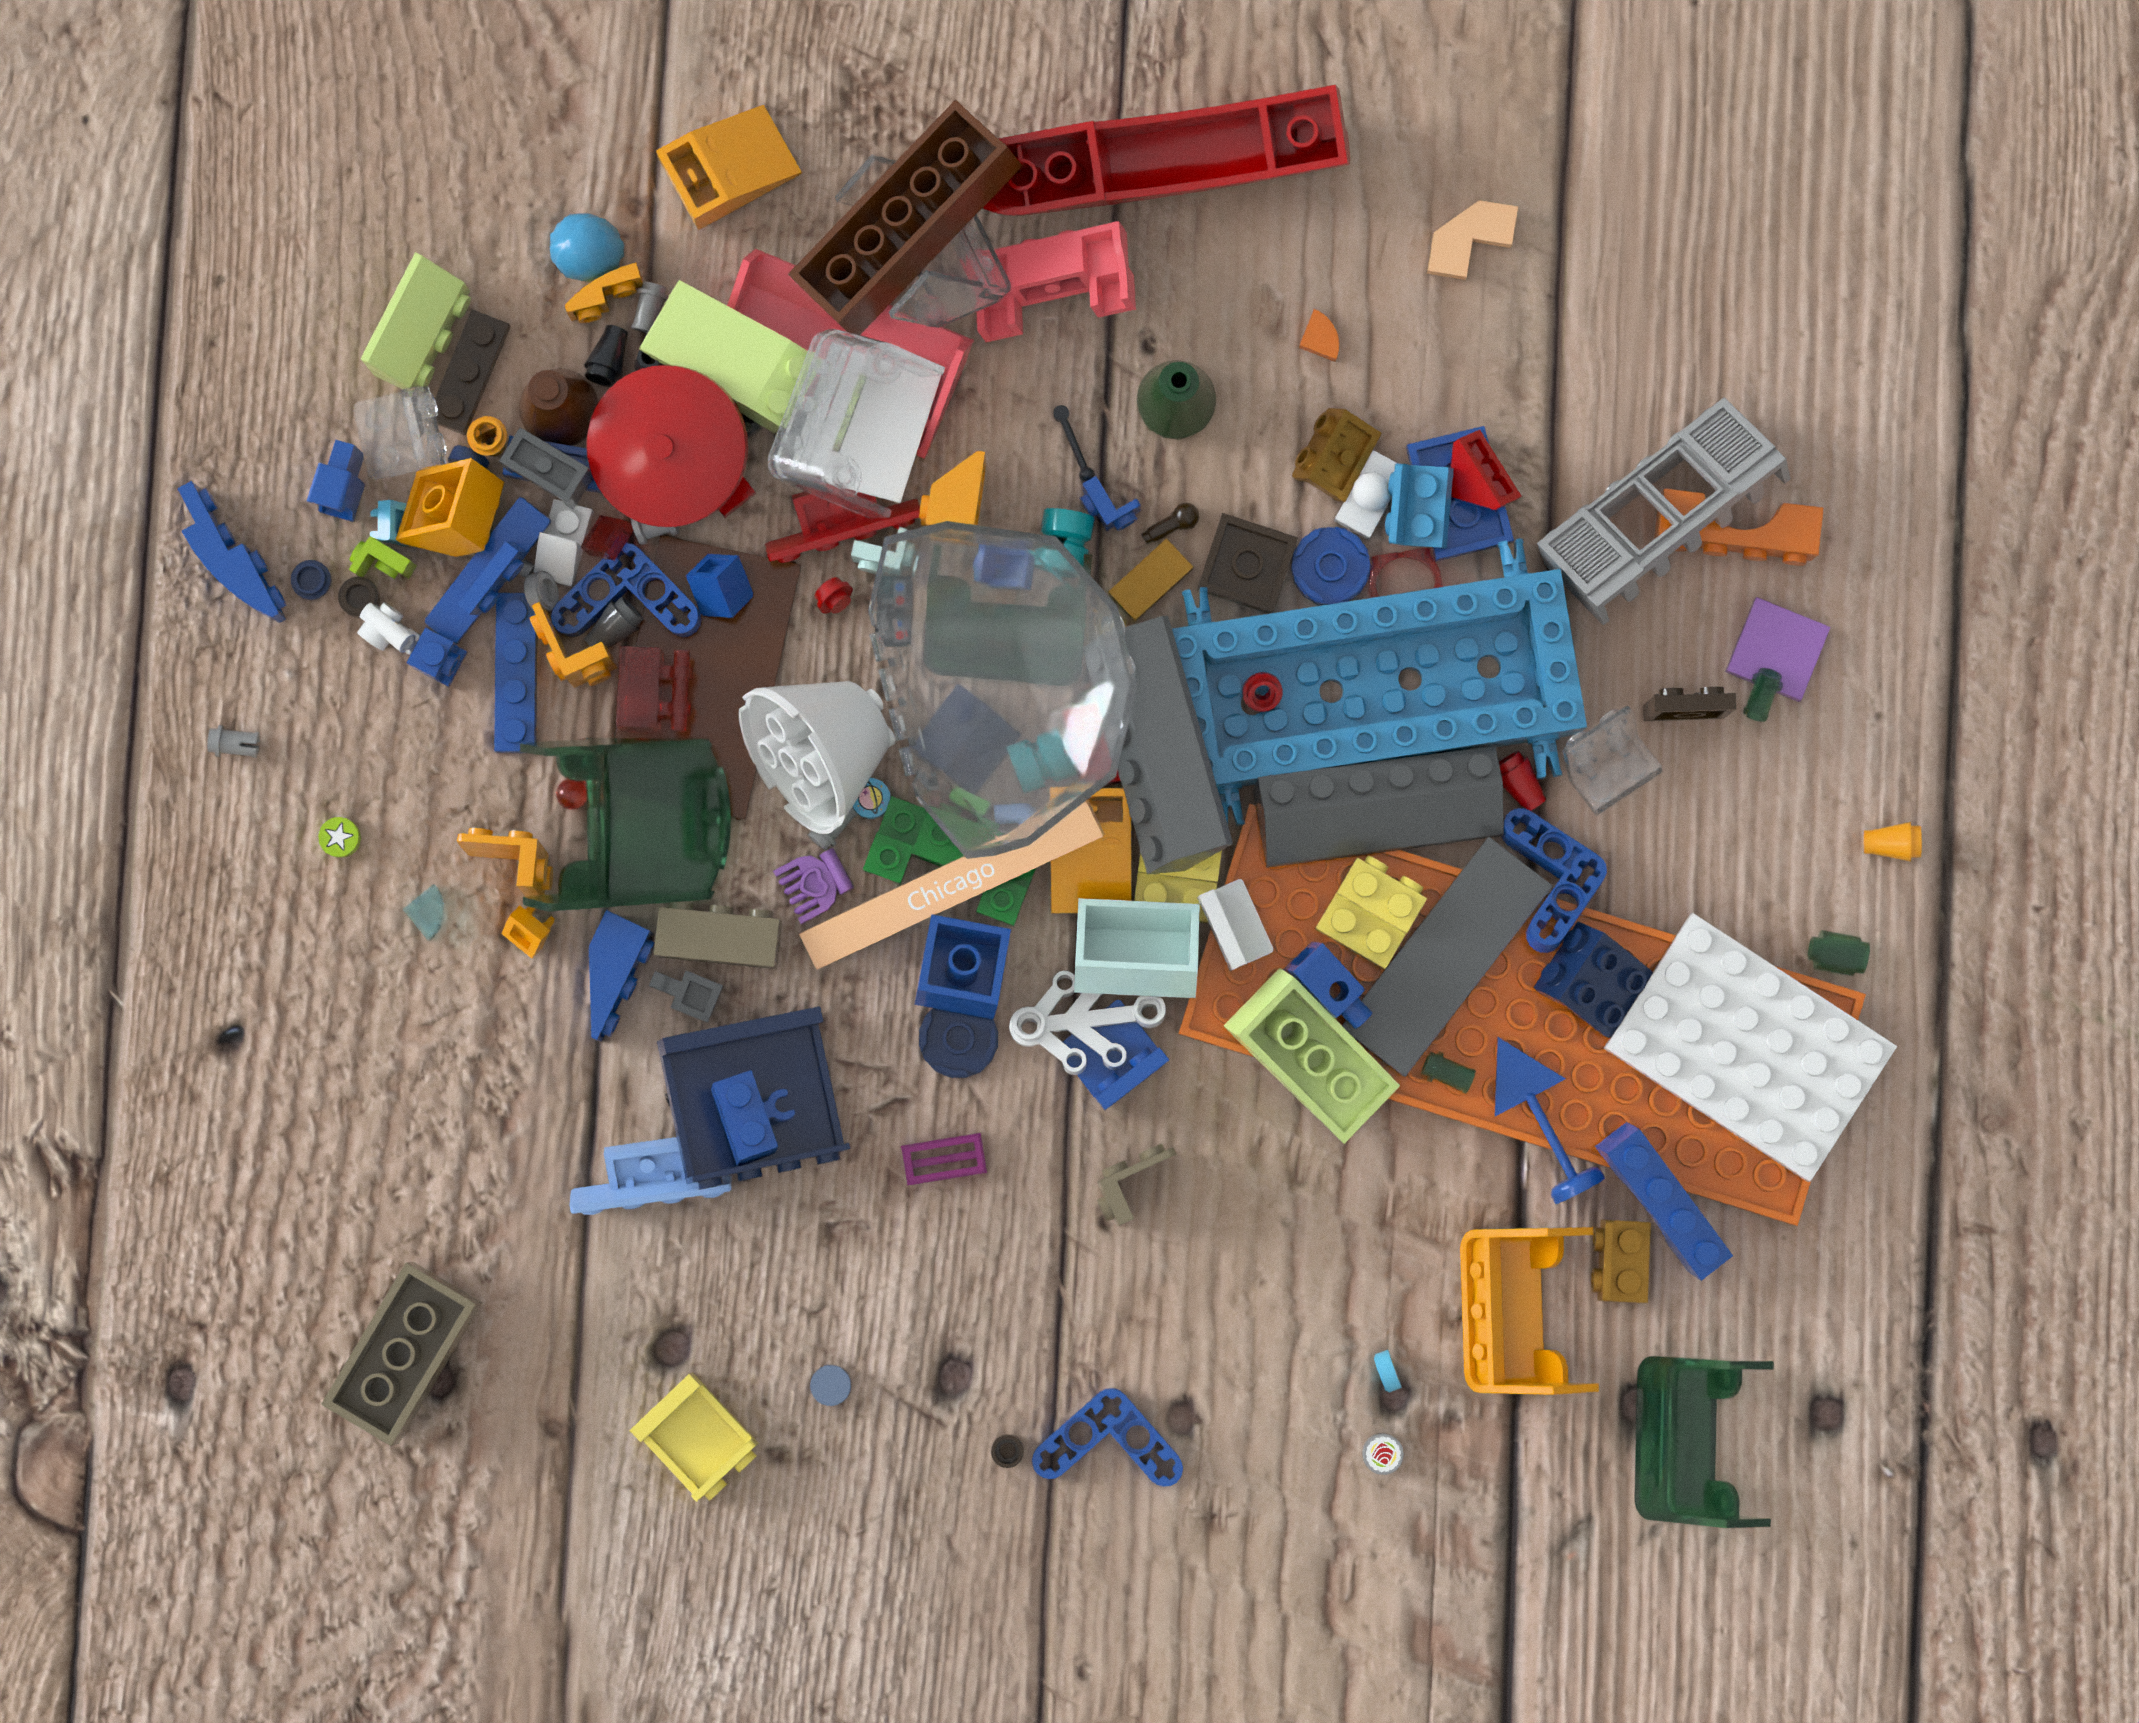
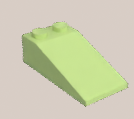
M681 280L676 283L639 347V350L663 365L686 367L707 375L727 391L736 403L740 413L773 433L786 430L824 363L823 360L788 338Z
M1281 968L1224 1025L1279 1082L1344 1144L1400 1087L1391 1075L1301 983Z

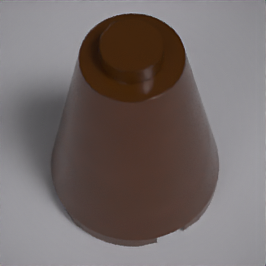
M562 368L543 370L531 378L522 392L519 403L520 418L526 431L546 442L573 446L587 437L590 420L598 404V397L589 381L575 371Z

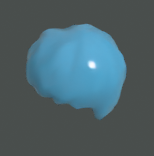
M580 213L570 214L556 225L555 230L550 234L549 247L552 262L565 277L578 281L592 282L602 275L620 268V260L624 257L625 245L620 238L617 228L608 220L593 214Z

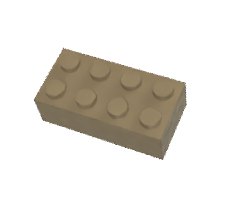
M406 1262L321 1405L390 1446L399 1444L481 1307L482 1302L415 1262Z

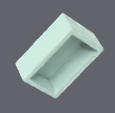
M1078 898L1074 993L1196 998L1200 904Z

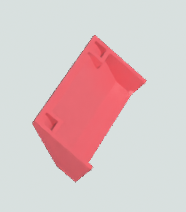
M755 248L742 260L727 306L788 338L824 361L800 403V407L807 410L811 408L833 338L944 367L916 453L917 456L925 459L961 377L974 340L892 305H889L855 340L788 275L796 265Z

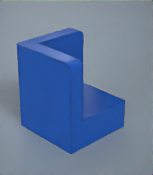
M707 554L686 575L699 611L703 616L733 618L753 597L752 588L741 560L737 555Z

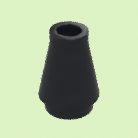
M606 325L603 335L584 364V367L587 369L585 377L589 381L600 386L612 387L617 380L622 379L625 346L628 332L625 329L615 325Z

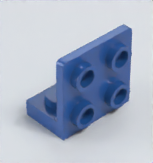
M1116 1000L1107 1008L1124 1007L1125 1005L1121 1000ZM1137 1022L1092 1028L1111 1043L1120 1044L1125 1048L1127 1060L1125 1065L1118 1070L1108 1069L1103 1063L1102 1056L1073 1034L1063 1041L1070 1049L1077 1048L1085 1053L1087 1060L1086 1068L1077 1076L1104 1111L1169 1061L1160 1047L1158 1048ZM1111 1051L1108 1053L1107 1059L1112 1063H1117L1122 1059V1054L1119 1051ZM1074 1055L1068 1058L1067 1063L1070 1067L1076 1068L1081 1065L1082 1059Z

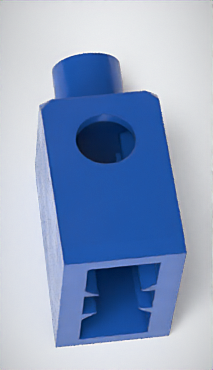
M1311 942L1283 969L1295 977L1334 1018L1342 1015L1354 1029L1360 1027L1372 1015L1373 1012L1358 998L1365 991L1364 987L1323 943ZM1336 982L1340 986V993L1336 998H1333L1329 991L1331 985Z

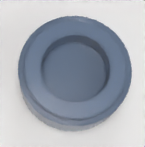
M823 1366L812 1376L810 1382L811 1393L823 1405H838L850 1394V1376L840 1366Z

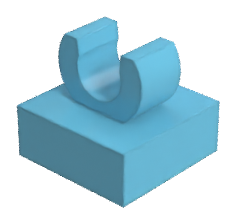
M394 500L378 501V508L370 512L371 517L378 518V530L370 532V536L381 542L410 546L401 544L396 540L407 503Z

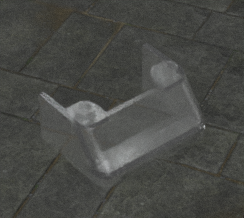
M871 154L835 196L836 202L853 207L896 160ZM977 214L918 274L919 279L892 307L889 314L893 319L940 328L994 305L1004 298L1011 290V283Z
M828 329L817 333L809 346L768 456V468L771 474L784 483L867 518H890L892 510L857 496L862 481L861 468L854 459L839 453L866 379L882 384L891 383L900 377L903 370L919 377L943 375L945 367L884 341L838 329Z

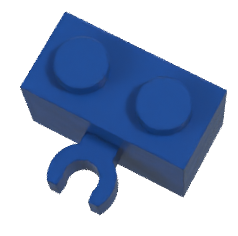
M752 1070L714 1082L711 1093L737 1167L776 1154L778 1145L769 1120L787 1122L795 1116L794 1109L780 1112L775 1106L777 1100L788 1096V1091L786 1089L776 1090L770 1095L768 1101L762 1102Z

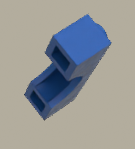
M1625 1122L1595 1146L1616 1176L1630 1189L1654 1219L1665 1237V1242L1690 1274L1702 1281L1733 1257V1254L1639 1128Z

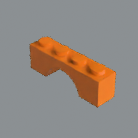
M1664 489L1661 492L1683 516L1706 499L1704 493L1673 489ZM1783 503L1776 510L1770 522L1749 530L1735 529L1730 526L1721 528L1713 520L1699 531L1702 540L1699 548H1703V554L1711 556H1727V551L1743 553V558L1746 560L1766 561L1767 556L1783 558L1782 563L1787 565L1804 566L1807 561H1812L1819 555L1824 508ZM1658 510L1654 539L1672 526ZM1681 545L1675 551L1684 552L1687 549Z

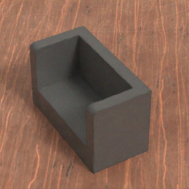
M521 427L499 460L505 470L510 473L515 472L562 500L566 506L573 510L593 479L588 467Z

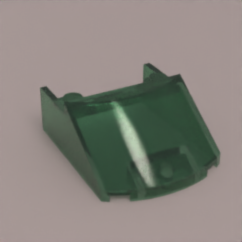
M586 738L585 740L520 743L521 752L542 756H556L557 768L561 775L569 780L586 781L588 860H576L569 862L563 867L558 879V894L524 896L523 905L553 912L711 899L715 892L711 889L719 869L724 870L729 850L731 807L726 777L723 768L718 767L717 761L710 749L713 746L709 739Z

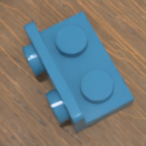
M1395 464L1394 472L1390 474L1388 482L1389 494L1392 496L1391 512L1387 514L1385 520V531L1387 536H1389L1390 544L1447 548L1454 468Z

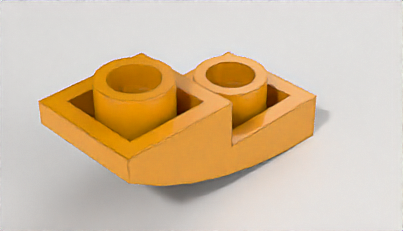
M635 262L610 271L577 292L565 304L566 312L571 321L578 320L579 323H590L602 318L601 313L610 311L606 296L613 294V298H624L635 294L636 288L643 285L637 263Z

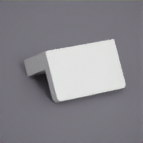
M1242 879L1233 881L1215 890L1212 889L1197 897L1230 971L1273 952V946Z

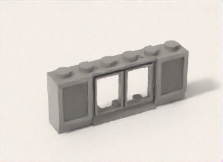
M1724 397L1714 406L1705 410L1683 430L1674 434L1669 439L1667 445L1653 456H1647L1642 459L1636 469L1622 480H1617L1610 484L1605 493L1594 502L1582 506L1573 516L1540 540L1537 545L1544 565L1549 570L1561 569L1565 587L1602 625H1605L1609 622L1605 605L1617 595L1621 594L1626 601H1632L1639 594L1636 581L1649 570H1652L1658 577L1666 575L1671 567L1668 556L1681 545L1691 553L1699 549L1702 544L1699 531L1713 520L1721 528L1727 527L1733 520L1731 506L1744 496L1753 504L1759 502L1764 496L1762 482L1773 473L1784 484L1791 478L1787 460ZM1684 459L1716 490L1685 516L1652 485ZM1639 494H1642L1672 524L1671 527L1641 550L1609 520L1611 516Z

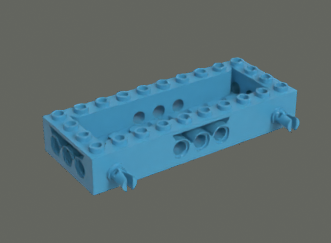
M1519 538L1514 542V559L1507 540L1498 543L1504 577L1218 622H1212L1207 587H1200L1199 608L1195 605L1191 590L1182 591L1188 626L1173 628L1172 631L1227 824L1228 808H1231L1236 826L1245 824L1239 789H1242L1244 786L1255 785L1257 778L1262 776L1489 746L1503 747L1522 743L1532 745L1537 779H1544L1546 777V759L1553 777L1563 775L1560 769L1556 740H1559L1561 737L1579 735L1587 728L1561 569L1528 573L1523 546L1524 540ZM1491 657L1498 662L1499 673L1496 677L1485 678L1480 675L1477 664L1481 658ZM1405 669L1415 670L1421 678L1420 686L1412 691L1402 688L1398 681L1400 672ZM1268 672L1279 679L1283 689L1280 703L1275 708L1256 715L1245 713L1241 708L1242 689L1245 681L1255 673ZM1327 681L1338 683L1342 689L1341 699L1334 703L1324 701L1320 696V686ZM1259 686L1255 693L1257 695H1265L1269 691V687Z

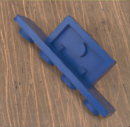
M518 498L490 534L484 551L477 552L425 618V623L439 635L453 641L457 645L481 613L486 614L495 605L500 597L498 591L506 581L511 582L524 566L522 560L538 541L539 532L544 533L551 524V519L525 498Z

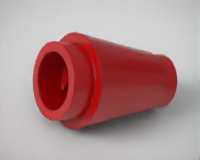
M1517 750L1499 761L1503 788L1523 808L1532 811L1546 801L1528 756L1523 757L1520 751Z

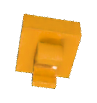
M536 903L530 904L526 910L519 905L510 914L501 933L532 959L543 948L555 920L552 916L543 923L533 916L539 906Z

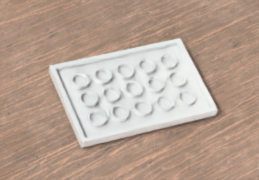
M1691 913L1654 969L1645 988L1640 992L1622 1023L1603 1049L1806 1182H1811L1897 1046L1705 920Z

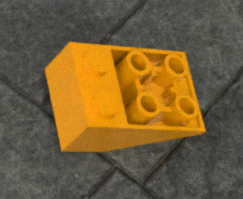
M764 105L690 131L656 150L662 167L698 230L802 174Z
M1123 788L1050 789V815L1088 798L1105 833L1103 837L1051 861V914L1078 913V898L1131 901V817Z

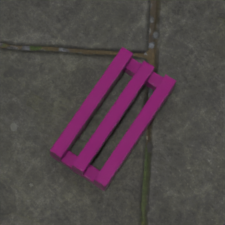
M981 1133L901 1146L907 1186L987 1173ZM973 1142L975 1145V1150L917 1160L911 1159V1152ZM977 1158L978 1166L914 1176L913 1168Z

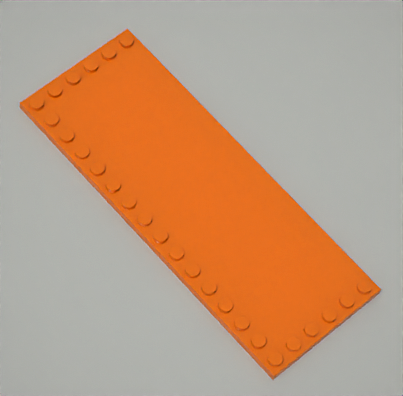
M1249 803L1244 819L1245 824L1242 825L1224 885L1238 879L1243 880L1273 946V952L1230 971L1215 936L1210 929L1198 968L1196 998H1189L1178 1034L1255 1058L1224 1025L1279 968L1283 970L1311 942L1323 943L1364 987L1365 991L1358 997L1362 1000L1384 972V969L1315 930L1357 857L1365 861L1369 855L1389 867L1385 874L1397 881H1400L1402 876L1415 881L1423 887L1420 894L1427 898L1391 961L1463 869L1402 850L1266 868L1256 807ZM1547 895L1542 899L1406 1077L1400 1075L1360 1044L1400 1085L1388 1100L1553 1151L1527 1101L1494 1117L1497 1037L1565 1078V1080L1535 1096L1568 1156L1610 1168L1595 1146L1625 1122H1628L1642 1131L1687 1193L1798 1226L1811 1182H1806L1603 1049L1610 1038L1600 1034L1566 1006L1543 996L1533 988L1541 977L1544 967L1551 962L1563 944L1562 941L1559 947L1552 952L1541 953L1534 950L1526 939L1527 928L1548 897ZM1556 898L1558 906L1565 911H1572L1577 908L1576 904ZM1585 908L1577 919L1578 922L1607 934L1652 972L1676 937V935L1589 908ZM1551 917L1545 928L1541 929L1539 936L1546 939L1551 935L1558 921ZM1777 967L1856 1020H1859L1866 994ZM1336 982L1331 985L1329 991L1333 998H1336L1340 993V986ZM1342 1015L1335 1018L1341 1025L1346 1021Z

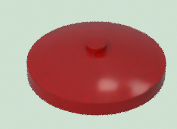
M660 365L643 368L626 375L603 395L593 412L588 427L587 458L592 476L599 490L618 511L646 525L678 527L698 522L712 515L734 494L746 468L748 437L742 414L736 403L716 381L690 368Z

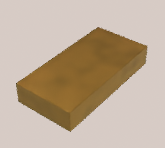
M1166 538L1112 587L1108 594L1136 622L1189 574L1194 567Z

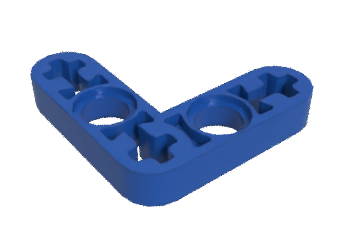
M622 543L614 547L555 605L551 614L552 624L560 633L568 637H577L585 633L601 617L611 600L616 602L630 590L676 636H691L699 629L702 619L700 611L689 598L637 546L630 543ZM626 554L628 557L636 554L633 559L636 567L631 571L626 567L617 574L623 581L617 585L615 580L605 571L610 568L616 573L623 565L620 560L622 555ZM655 579L661 580L665 584V594L662 598L655 601L647 599L644 593L647 583ZM596 580H605L610 587L607 597L600 601L591 599L589 596L591 584ZM677 594L678 598L672 600L674 595ZM581 595L583 600L594 609L589 613L583 607L576 615L579 621L578 624L573 627L568 623L563 627L562 624L566 621L563 613L566 610L572 613L576 612L582 606L576 600ZM671 601L682 612L691 610L688 614L690 623L687 626L681 623L676 626L673 625L677 619L666 608ZM665 607L663 613L660 614L659 610Z
M1517 808L1511 810L1503 821L1504 834L1501 836L1503 841L1560 879L1532 918L1526 931V939L1534 950L1541 953H1549L1559 947L1605 879L1607 866L1598 854L1532 811L1525 808ZM1520 822L1526 825L1525 831L1521 832L1520 835L1516 834L1513 831L1514 827L1519 825ZM1539 832L1540 834H1542V836H1540L1536 846L1534 847L1533 845H1531V842L1533 838L1535 839L1537 833ZM1548 842L1559 844L1564 851V856L1559 859L1548 857L1544 853L1543 845ZM1589 866L1594 871L1581 888L1575 883L1579 879L1582 870ZM1560 894L1571 895L1577 902V908L1572 911L1561 909L1556 902V897ZM1551 917H1553L1558 922L1554 926L1551 935L1546 939L1539 936L1541 929H1544Z
M1105 1388L1098 1392L1035 1449L1032 1457L1033 1468L1038 1475L1046 1479H1055L1064 1474L1110 1433L1156 1485L1162 1487L1172 1486L1178 1482L1183 1472L1182 1461L1178 1454L1131 1400L1116 1388ZM1108 1396L1110 1399H1114L1118 1396L1122 1401L1118 1406L1121 1413L1116 1417L1111 1413L1107 1414L1101 1420L1107 1427L1100 1432L1095 1421L1084 1413L1092 1408L1096 1415L1104 1407L1101 1401L1103 1397ZM1076 1422H1086L1092 1428V1438L1085 1445H1077L1069 1438V1429ZM1136 1425L1144 1426L1150 1435L1148 1444L1140 1449L1132 1448L1126 1441L1127 1431ZM1059 1435H1062L1066 1445L1071 1450L1077 1452L1076 1455L1070 1459L1067 1452H1064L1057 1460L1060 1465L1057 1470L1054 1471L1051 1467L1043 1470L1040 1467L1043 1461L1040 1455L1041 1452L1047 1450L1050 1454L1055 1452L1061 1445L1054 1440ZM1157 1441L1160 1442L1163 1448L1157 1450L1156 1453L1164 1461L1170 1458L1175 1461V1464L1172 1466L1175 1474L1170 1478L1166 1475H1161L1158 1478L1154 1474L1158 1467L1151 1457L1148 1458L1146 1463H1143L1139 1458L1150 1452Z

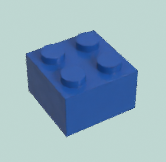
M931 914L914 1005L994 1019L999 1002L1011 929Z

